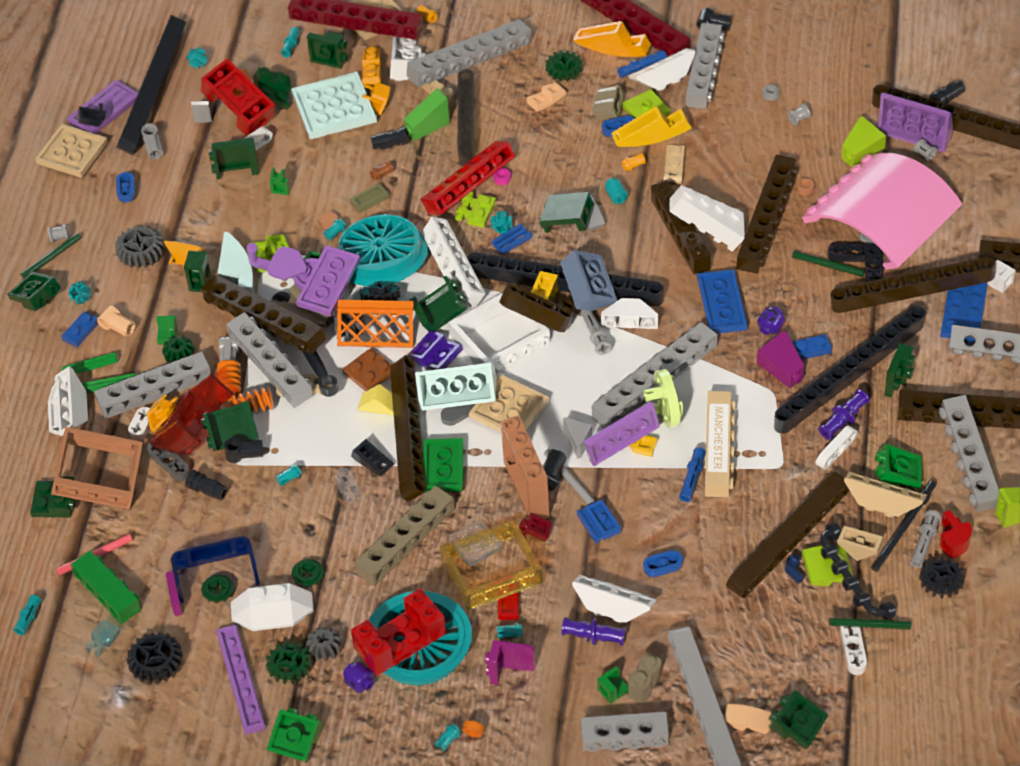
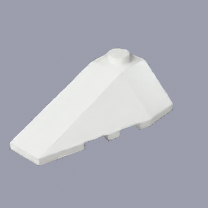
M393 36L390 79L396 81L408 80L409 78L406 76L407 62L425 56V53H421L420 46H416L415 40Z

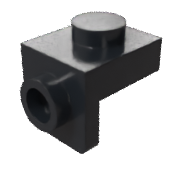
M99 103L97 109L79 106L78 123L99 127L101 120L104 121L106 111L103 110V103Z

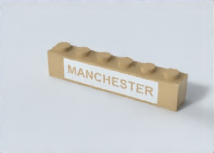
M708 391L705 497H729V489H733V478L729 477V474L733 473L734 462H730V458H734V446H730V442H734V430H730V426L734 427L735 415H731V411H735V400L731 399V392Z

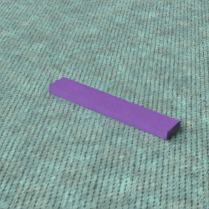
M235 624L217 629L218 640L245 735L265 730V723L237 626Z

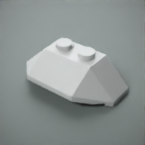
M686 48L628 75L629 79L657 91L665 89L666 85L681 81L680 78L687 75L695 55V50Z
M70 366L55 375V383L48 400L49 432L59 436L64 435L65 427L75 429L88 421L86 390Z
M579 575L572 583L587 610L594 612L598 616L611 617L616 622H628L649 611L656 603V599L594 578H587L583 575Z
M290 583L248 588L231 602L232 621L251 631L292 627L314 611L312 592Z

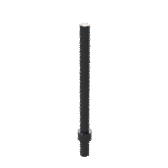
M929 481L925 489L919 492L926 494V499L922 505L910 510L871 566L873 571H879L921 507L927 504L930 494L936 487L935 482Z

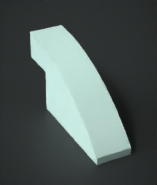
M224 232L218 275L255 293L252 267L249 264L244 248L230 233Z

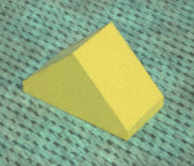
M380 384L362 394L358 411L393 415L392 393Z

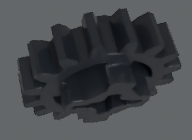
M381 281L375 282V284L369 285V287H363L360 290L361 300L397 301L398 298H401L400 287Z
M941 556L940 560L933 557L932 563L927 560L925 566L921 567L919 576L921 587H926V593L932 591L933 597L940 594V598L943 599L944 595L947 594L951 598L952 592L957 595L959 589H963L965 581L964 569L958 568V562L953 564L952 558L945 561L943 556Z

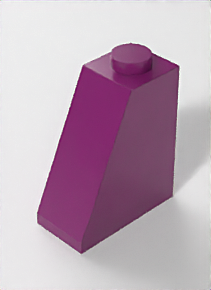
M782 331L757 351V364L789 388L803 380L804 364L786 331Z

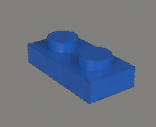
M84 311L61 336L62 340L78 348L97 327L98 317Z
M826 334L792 342L801 360L830 354L832 351Z

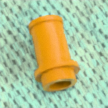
M420 5L417 8L416 12L422 14V17L427 22L434 23L437 20L438 15L435 10H430L424 5Z
M640 153L634 157L625 158L622 161V167L625 171H632L633 168L646 163L645 157Z

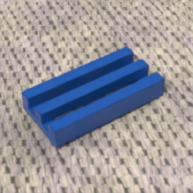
M520 223L492 240V245L502 255H505L531 239L532 234L527 232V229L523 228V225Z

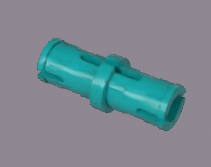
M292 27L288 36L285 37L283 48L280 51L283 57L289 58L293 48L296 47L297 39L301 33L299 28Z
M36 595L29 596L13 628L15 633L19 635L26 634L30 622L34 621L36 617L35 612L42 601L40 597Z

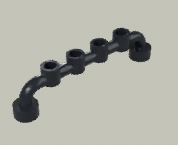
M837 523L827 525L825 531L820 536V542L823 546L821 548V556L825 560L831 558L833 561L831 569L835 575L842 574L844 577L842 580L844 590H853L855 593L853 596L855 606H864L873 616H882L886 620L895 617L896 608L892 602L882 603L879 608L872 605L869 594L863 592L859 586L858 578L852 576L847 562L841 560L836 546L831 545L828 538L830 540L839 538L841 534L840 526Z

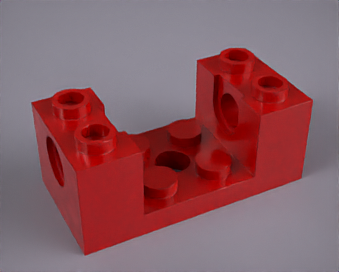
M228 58L201 78V93L212 103L220 99L237 116L236 127L246 136L263 127L274 118L275 104ZM240 90L243 94L236 96L233 92Z
M421 588L403 598L405 608L403 614L375 630V627L368 619L351 629L354 649L375 676L380 675L446 635L444 615ZM397 636L405 637L401 642L394 640Z

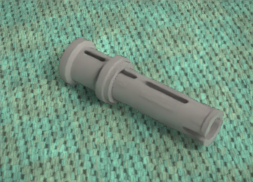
M581 310V315L591 334L590 341L595 345L596 353L598 355L609 353L612 345L607 341L605 331L600 329L593 311Z
M927 510L924 514V523L919 528L920 537L910 564L915 568L923 566L931 540L937 535L938 523L942 521V515L937 511Z

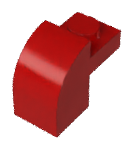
M948 510L942 516L941 525L946 532L941 534L939 546L949 558L954 559L968 550L972 527L969 521L961 524L960 519Z

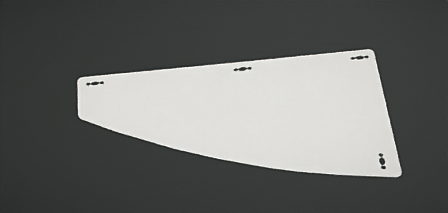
M268 272L260 273L257 295L270 301L277 292L289 293V289L294 285V280L289 278L287 281H283L270 276ZM415 272L406 279L392 285L400 287L401 298H398L397 301H409L414 296L421 301L446 282L441 277ZM282 282L288 284L286 287H281ZM349 282L340 300H361L360 290L363 287L369 286ZM483 288L486 294L477 307L502 293ZM337 307L333 312L335 314V317L337 315ZM414 308L413 348L337 347V333L334 329V322L327 328L321 324H316L322 327L326 337V341L316 351L328 374L337 378L339 391L331 397H325L319 393L312 394L311 398L296 408H293L283 396H276L275 386L248 357L243 390L244 398L247 391L253 396L255 389L260 394L261 388L268 392L269 387L273 400V410L266 406L265 412L259 408L258 414H256L252 409L259 440H262L263 447L269 448L270 452L263 454V457L242 458L241 461L236 463L237 465L363 466L355 461L351 454L354 448L367 439L390 459L394 466H397L394 416L358 411L362 394L366 391L343 374L342 369L369 348L391 365L403 356H408L412 349L428 333L422 326ZM467 308L466 311H464L463 313H461L460 315H458V316L455 317L454 319H456V318H458L459 316H461V315H463V314L469 312V311L472 310V309ZM508 309L466 332V335L487 358H490L536 331L520 314ZM363 314L365 325H367L373 319L368 314ZM574 314L566 332H558L547 327L550 332L549 343L496 372V379L500 374L549 397L548 404L527 429L528 436L542 466L546 460L544 452L547 449H556L565 453L567 457L564 463L565 467L687 468V464L691 461L693 450L696 447L703 448L706 451L708 391L731 392V399L735 400V411H731V415H735L734 427L730 426V430H734V442H730V446H734V451H739L741 454L738 457L730 458V462H734V469H778L783 465L781 436L774 429V415L777 410L774 393L766 387L701 359L673 380L678 401H682L683 415L680 418L679 426L668 428L662 416L657 414L660 427L647 435L658 438V443L652 457L633 453L628 446L594 467L590 463L586 450L582 457L577 459L564 432L563 418L568 417L591 425L592 436L605 429L592 418L593 403L604 397L609 390L617 387L625 378H629L638 368H642L651 358L656 357L666 348L664 345L619 328L601 326L599 321L597 322L600 329L605 331L606 339L612 345L611 351L605 355H598L596 353L595 345L590 341L591 334L583 317ZM381 315L378 318L384 326L391 321L387 315ZM400 315L396 320L404 327L408 323V315ZM376 322L368 327L374 335L382 329ZM394 322L387 328L393 335L401 330ZM449 322L435 331L444 334L446 340L457 343L450 335ZM366 330L359 336L363 342H369L373 338ZM385 331L377 337L382 342H388L391 339ZM403 331L396 337L401 343H409V336ZM266 332L268 339L278 345L279 351L288 356L292 366L296 365L302 375L315 374L302 351L294 345H288L282 339L274 338L270 333ZM346 336L342 337L341 342H350L354 337H350L348 340ZM462 350L447 368L477 364ZM414 362L416 372L430 371ZM389 377L380 385L392 393L391 377ZM419 408L423 451L424 439L463 438V449L466 450V454L463 455L464 467H505L500 432L469 417L455 425L448 426L441 421V411L444 408L422 411ZM273 448H278L279 451L278 453L273 454L271 450ZM478 448L483 453L478 456H472L468 454V450ZM486 449H490L492 453L490 455H485L484 451ZM753 450L757 452V455L749 458L744 457L742 452ZM760 451H765L766 456L761 457L758 455V453ZM706 454L702 462L703 469H706ZM376 459L373 463L376 464L379 460Z

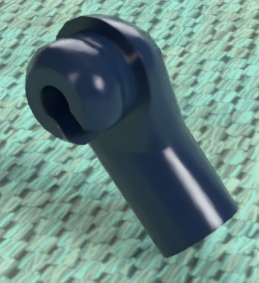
M791 554L786 560L785 572L797 584H800L805 578L798 571L800 557L797 554Z

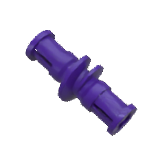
M858 389L855 391V395L844 403V406H834L832 409L833 415L824 425L818 427L820 434L827 440H831L833 435L847 422L853 424L855 422L853 415L857 414L864 404L870 402L869 396L864 391Z
M564 617L561 635L569 634L580 638L586 637L587 642L591 639L593 645H597L600 640L603 642L619 643L620 646H623L626 628L622 627V629L607 625H597L596 618H593L590 624L585 621L568 620V617Z

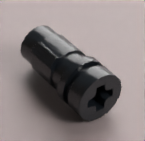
M957 80L948 84L943 89L940 88L929 95V98L948 104L965 92V86L961 81Z
M405 127L399 128V130L393 129L392 132L371 136L373 150L379 148L384 150L391 148L393 145L408 144Z
M194 469L190 471L185 481L186 488L195 492H202L220 501L226 497L228 492L227 486L212 478H207L205 474Z

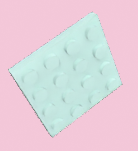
M358 72L291 88L309 139L377 122L370 101L362 98L363 94H367Z

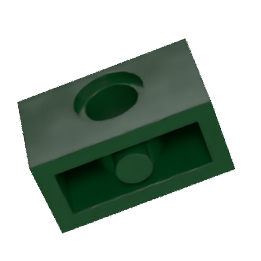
M188 251L184 271L190 292H202L201 287L212 277L207 252Z

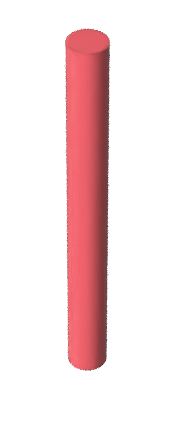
M127 534L92 551L95 556H102L133 541L130 534ZM75 560L57 568L59 576L71 571L70 564Z

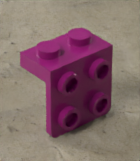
M493 640L491 651H487L485 664H487L486 675L489 676V683L498 685L501 668L534 671V647L526 643L517 644L504 640Z

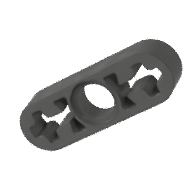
M161 440L149 442L147 450L150 458L175 480H186L190 473L188 464ZM169 457L174 459L171 463L163 462Z

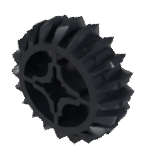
M161 631L157 635L153 632L149 636L143 634V638H136V644L131 643V649L127 650L128 657L126 661L129 665V671L135 679L139 678L141 683L147 681L149 685L152 681L159 684V680L162 679L167 682L168 676L174 678V672H179V666L183 663V652L179 642L168 633L163 636ZM166 650L171 653L169 658L165 655ZM141 658L145 661L144 665L139 663Z

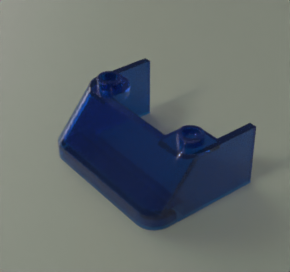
M236 535L175 550L171 555V564L180 603L185 602L178 570L242 555H250L256 586L260 585L249 537L246 535Z

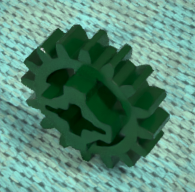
M560 50L559 54L553 52L554 56H548L545 65L546 72H548V76H553V80L559 78V82L562 79L568 82V78L574 80L575 76H580L583 67L580 55L576 56L575 52L570 54L569 50L566 53Z
M284 641L283 646L280 647V645L276 644V650L270 649V656H266L267 671H269L270 677L275 678L276 682L282 679L283 684H286L287 680L294 684V679L297 678L301 681V675L307 676V669H311V656L307 648L303 649L301 643L295 646L294 641L290 645H287L286 641Z

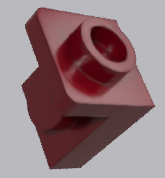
M530 513L519 524L518 529L521 530L519 537L523 539L528 534L545 542L549 537L552 522Z

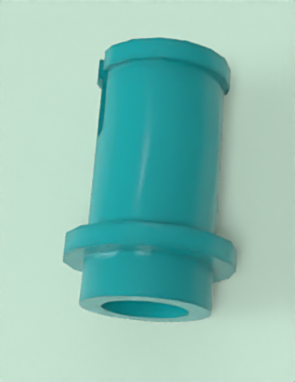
M342 219L334 220V224L324 231L323 234L326 239L331 241L340 232L345 231L346 224Z
M296 464L294 466L290 465L289 469L275 476L281 487L295 478L299 479V476L302 475Z
M515 622V625H497L498 639L506 637H516L519 639V637L523 636L522 624H518V622Z
M454 724L447 725L445 727L446 731L434 742L438 748L441 746L440 750L444 752L455 738L458 739L460 737L461 730Z

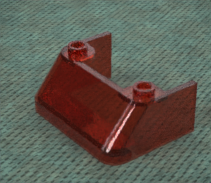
M212 373L209 374L177 401L176 407L160 425L149 443L155 448L178 455L191 454L196 446L201 443V440L196 435L202 428L201 419L204 418L203 413L221 410L219 407L222 403L232 397L234 393Z

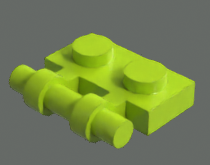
M471 191L462 198V204L456 211L455 219L462 221L463 218H467L468 225L485 228L495 207L496 198L479 194L477 199H474V193ZM468 206L473 207L472 210H467Z

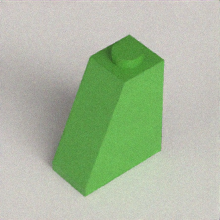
M439 89L434 90L404 118L406 135L416 141L449 124L448 98Z

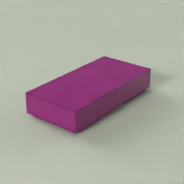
M166 572L173 613L175 616L183 615L174 572Z

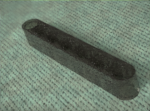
M463 69L458 73L457 152L458 162L461 166H464L474 158V74L469 69Z

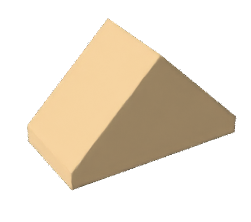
M844 526L837 544L858 561L877 555L883 537Z

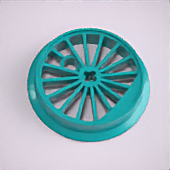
M388 214L374 215L355 222L343 232L337 249L360 255V262L349 282L362 286L373 285L379 281L391 284L402 281L422 266L428 253V245L422 233L417 230L412 222L403 217Z
M414 591L399 594L381 604L369 618L375 630L405 612L403 598ZM424 591L444 617L450 620V622L445 624V630L448 631L456 627L458 632L446 634L414 653L408 670L401 667L411 656L383 672L389 678L407 685L435 683L451 674L466 656L472 638L470 621L464 610L455 601L444 595ZM397 636L394 640L401 642L405 637ZM458 640L457 645L440 643L445 641ZM437 649L451 651L453 653L450 656H447L446 654L440 652ZM422 652L432 664V668L425 669ZM419 653L422 670H413L417 654ZM431 654L442 659L443 662L438 665Z

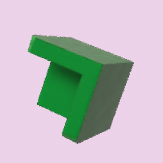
M175 315L157 316L158 345H164V342L168 341L169 337L175 338L178 335V326Z
M617 666L597 678V690L610 704L628 693V686L620 678V669Z

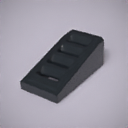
M367 439L352 450L351 457L379 477L394 466V463ZM376 459H378L379 462H377L376 464H374L373 462H374ZM384 463L385 466L380 470L378 467Z

